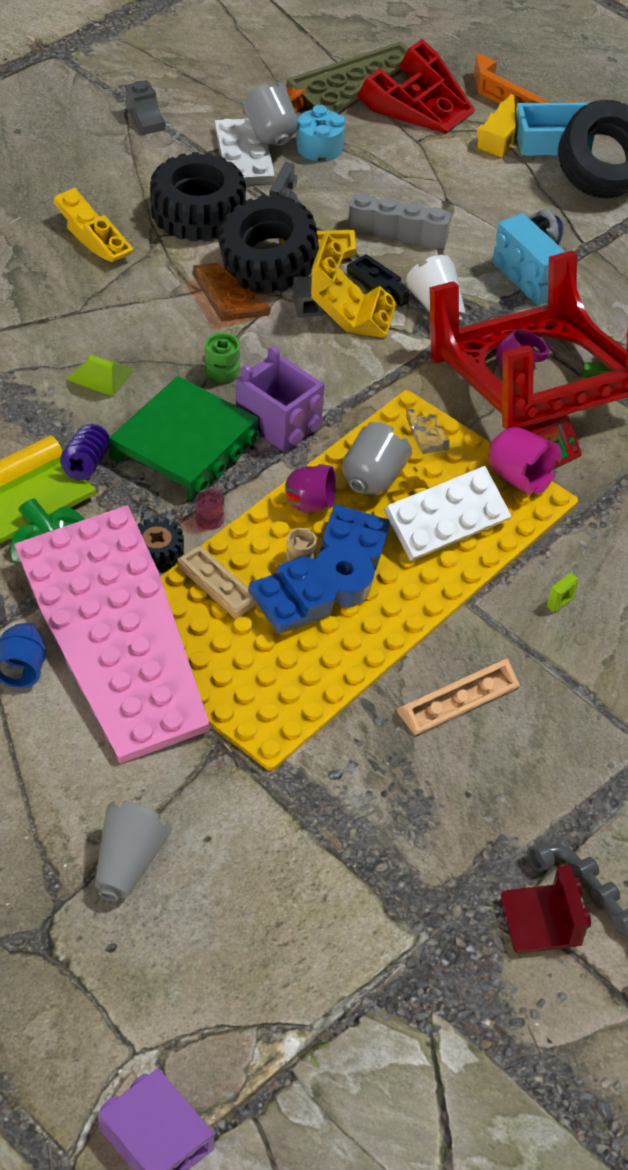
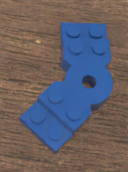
M335 504L316 560L302 556L278 565L275 574L249 583L248 591L278 635L331 615L334 602L340 603L339 606L350 607L360 604L367 598L390 527L388 519Z

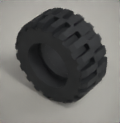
M192 152L189 155L183 153L179 154L176 158L171 157L165 163L162 162L151 176L150 202L152 218L167 234H174L176 238L181 240L186 238L193 242H197V240H204L205 242L211 241L212 238L218 239L221 224L224 223L225 217L228 213H233L234 207L238 204L243 205L246 200V181L242 172L231 161L227 162L224 157H215L211 153H206L205 155L199 154V152Z
M262 195L258 196L259 198L255 200L250 198L245 200L243 205L238 204L234 207L233 213H228L223 220L224 223L220 226L218 240L225 270L228 272L229 277L234 282H237L239 286L245 289L249 287L253 292L259 293L260 290L265 291V293H273L274 290L285 291L289 286L293 285L294 277H307L312 273L311 270L319 250L316 223L313 215L306 209V206L300 202L295 203L294 199L287 196L285 199L281 198L280 195H272V197ZM268 239L286 240L283 244L270 249L253 248L257 243Z

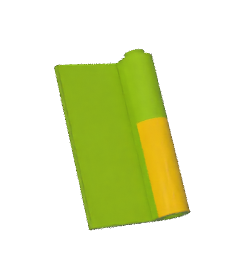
M48 435L0 459V544L12 538L18 529L29 524L18 510L26 501L35 498L47 514L50 515L58 508H70L97 494L96 488L88 481H78L65 474L60 463L63 451L58 441L52 435Z

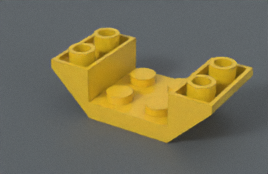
M328 233L324 234L312 267L311 298L347 333L385 338L388 334L397 302L381 286L364 294L339 268L345 250Z

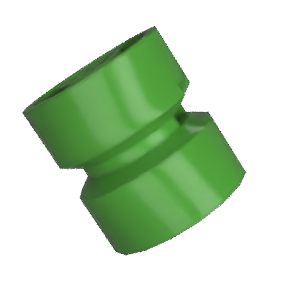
M216 333L209 336L205 341V376L216 384L234 382L240 375V341L236 336L229 333Z

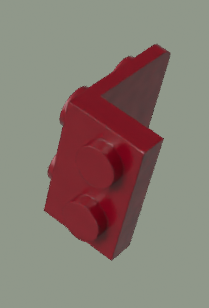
M571 865L557 866L553 885L512 889L502 892L500 901L513 950L516 953L522 954L582 946L587 928L591 927V916L587 907L583 908L581 901L582 885L580 879L574 877Z

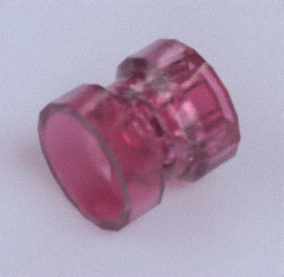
M216 489L200 491L195 499L196 523L199 527L207 530L221 527L224 523L225 514L223 510L225 506L224 495Z

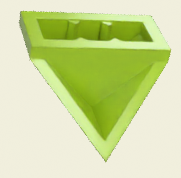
M89 354L88 359L66 380L114 397L131 376L133 368Z

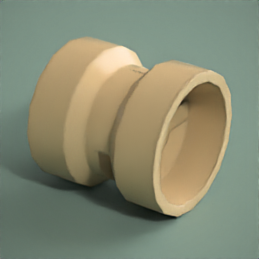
M297 528L290 531L287 536V562L302 556L315 559L317 538L311 530Z

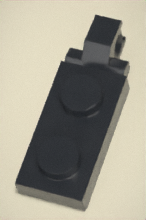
M365 254L347 265V273L372 290L381 286L394 298L398 305L403 306L409 302L410 290L401 282V277L369 255Z

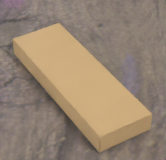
M201 545L177 559V566L233 618L237 619L258 605L248 591L249 588Z

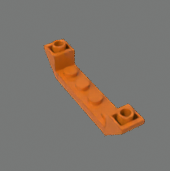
M481 53L476 54L474 78L479 94L499 104L505 101L510 94H513L515 112L517 103H551L496 75L497 61ZM571 99V100H570L569 102H567V103H574V102H576V101H574V100Z

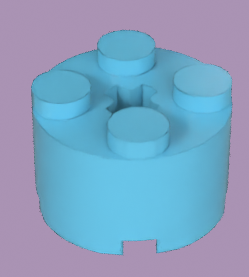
M316 105L312 110L302 113L298 117L296 133L298 153L312 161H318V158L325 157L326 161H330L339 157L342 154L344 145L345 117L327 110L323 105Z

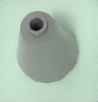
M116 801L111 802L107 807L94 884L102 898L114 902L118 901L119 898H126L172 830L171 824L168 821L165 826L158 821L160 814L126 801L123 802L122 807H115Z

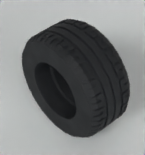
M600 100L584 105L573 115L560 138L558 145L560 167L568 181L578 190L587 193V195L598 198L622 196L628 193V105L615 100ZM596 134L612 137L622 146L626 162L607 164L600 161L590 151L587 137Z

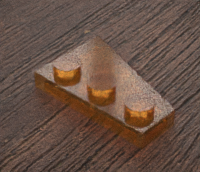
M209 263L193 266L192 274L221 322L269 316L271 307L265 302L259 303L255 299V294L250 289L244 290L237 284V279L220 264Z

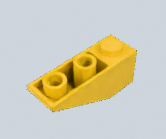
M510 94L505 101H502L498 109L489 115L488 120L479 126L476 133V138H478L477 149L503 158L513 146L516 128L513 94Z

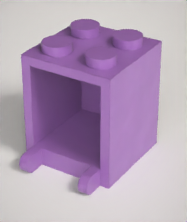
M276 346L269 348L268 357L251 368L249 365H244L241 368L240 376L236 379V406L259 418V436L282 452H285L292 446L298 445L304 437L311 432L317 431L322 425L324 384L282 357Z

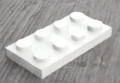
M248 118L215 120V132L220 156L224 157L227 162L231 161L239 168L244 175L246 185L273 184L275 174L269 147L258 140Z
M485 466L397 501L384 509L410 561L508 521L512 517Z

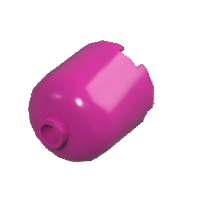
M510 427L503 430L491 441L489 446L488 462L493 473L528 495H531L532 492L540 494L550 485L556 476L552 472L555 462L560 463L562 459L559 445L519 427Z

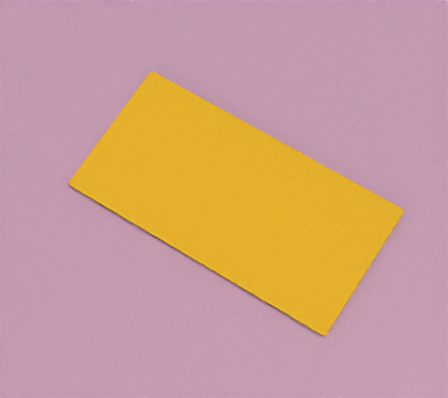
M409 390L403 391L306 465L312 467L319 464L333 466L336 477V492L331 508L313 513L298 511L287 500L285 481L201 546L249 588L250 582L275 574L277 566L287 562V536L294 529L307 528L316 535L315 552L317 557L335 504L388 519L384 511L388 505L414 495V490L403 494L399 488V482L405 481L401 472L386 492L375 496L354 491L346 482L342 473L344 457L362 428L367 427L370 422L387 424L393 427L392 433L398 436L400 440L403 437L408 440L412 448V456L403 469H414L416 465L440 460L452 479L485 466L512 517L508 521L413 561L409 560L390 523L367 598L360 604L350 607L339 606L340 603L334 602L331 615L279 635L258 605L235 619L188 577L177 564L161 575L160 578L209 725L266 770L274 771L574 509L578 504V498L553 481L542 493L532 492L531 495H528L493 473L489 466L490 441Z

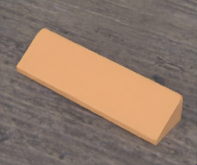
M508 658L405 704L396 710L412 733L417 735L520 687V684Z

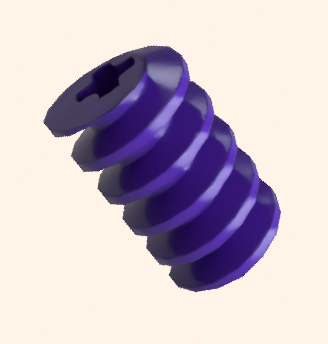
M86 424L80 427L61 454V467L70 478L78 481L86 480L91 477L109 449L108 438L110 436L103 427L96 424Z

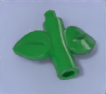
M35 498L26 501L18 510L29 524L18 529L13 535L11 541L12 559L14 562H20L15 549V543L85 520L84 517L77 511L67 507L58 508L48 515Z

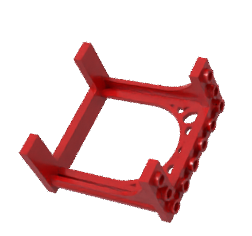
M568 251L549 256L547 305L459 328V285L452 281L429 287L431 360L436 364L444 361L448 363L502 414V427L504 429L510 427L523 428L628 397V328L627 349H625L591 320L577 290V254L575 252ZM523 329L538 337H551L573 342L587 350L609 368L611 372L533 393L534 349L529 345L503 352V382L486 367L484 360L487 354L496 348L505 336L514 330Z

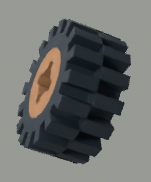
M154 518L153 523L146 519L144 520V526L141 523L137 524L156 568L160 569V573L166 572V567L171 569L175 566L177 559L184 555V535L182 529H177L175 522L169 525V520L165 518L163 523L159 522V518Z

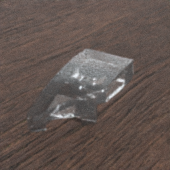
M406 409V417L410 429L422 454L449 450V438L441 426L437 425V415L419 416L415 414L414 409Z

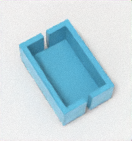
M587 102L517 103L515 134L520 154L527 156H557L560 138L566 126L581 107L588 105ZM595 135L587 137L588 147L591 152Z
M524 213L498 222L497 244L494 247L492 263L537 306L548 302L549 256L564 253L565 251Z

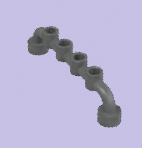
M539 842L528 848V859L533 868L539 872L552 867L555 864V858L562 859L568 865H571L574 877L579 878L580 882L584 883L589 889L594 904L600 909L604 908L612 917V923L616 931L628 937V908L623 911L616 902L620 899V892L613 882L602 885L595 877L599 874V867L592 857L581 860L570 848L562 845L549 846L545 842Z

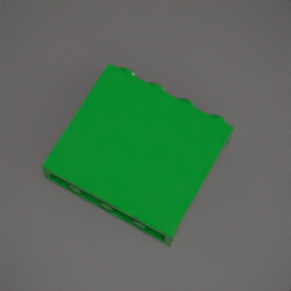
M177 376L108 438L109 458L119 463L127 455L185 486L188 489V501L192 502L199 494H203L216 478L221 477L225 469L233 461H237L250 445L252 446L256 443L260 434L258 430L259 418Z

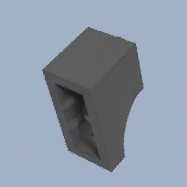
M148 80L136 81L135 83L125 85L126 109L142 134L146 135L166 130L165 120L158 106L156 92Z

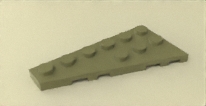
M400 41L288 78L286 87L306 89V92L301 97H303L304 104L310 110L316 105H323L327 110L339 113L359 99L357 95L369 75L379 68L389 76L400 70L399 65L408 47Z

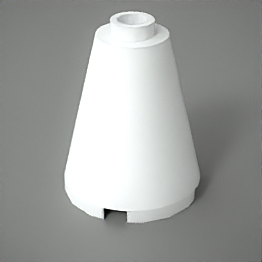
M446 255L427 258L426 264L421 267L418 264L415 265L406 277L408 289L429 312V287L452 281L459 285L455 264ZM459 285L460 327L466 319V312Z

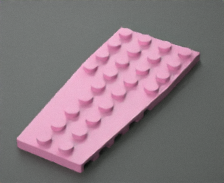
M128 505L14 544L43 619L58 648L61 649L70 671L73 672L81 692L90 704L91 711L101 725L108 743L111 744L119 763L127 762L210 730L209 721L159 572Z

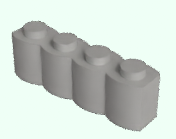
M365 193L353 194L349 205L348 230H354L358 234H373L384 239H397L410 244L421 243L430 248L441 249L445 248L448 240L451 213L442 208H425L416 203L402 204L391 198L377 199Z

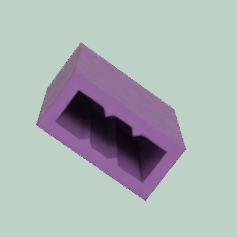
M159 1068L149 1075L143 1074L132 1083L128 1091L119 1097L113 1096L108 1099L98 1112L100 1131L132 1170H189L214 1150V1132Z

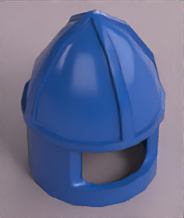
M15 624L5 630L0 637V663L4 661L10 666L24 667L20 679L7 677L0 671V682L5 685L26 688L36 684L40 678L42 665L46 659V648L44 647V640L34 624Z

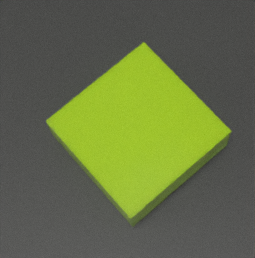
M569 573L550 588L546 607L555 613L575 598L579 578Z

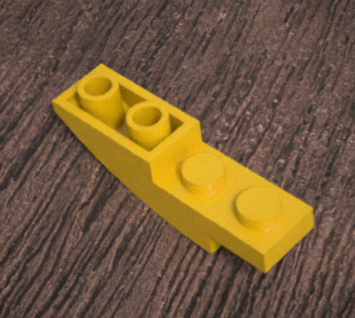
M76 188L54 196L53 204L68 220L67 228L90 251L110 262L117 261L134 253L133 247L105 215L99 216Z

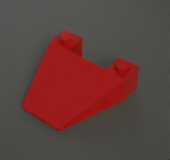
M423 39L408 48L399 65V68L410 79L398 85L385 71L379 68L365 79L357 95L375 113L445 134L475 111L440 55Z

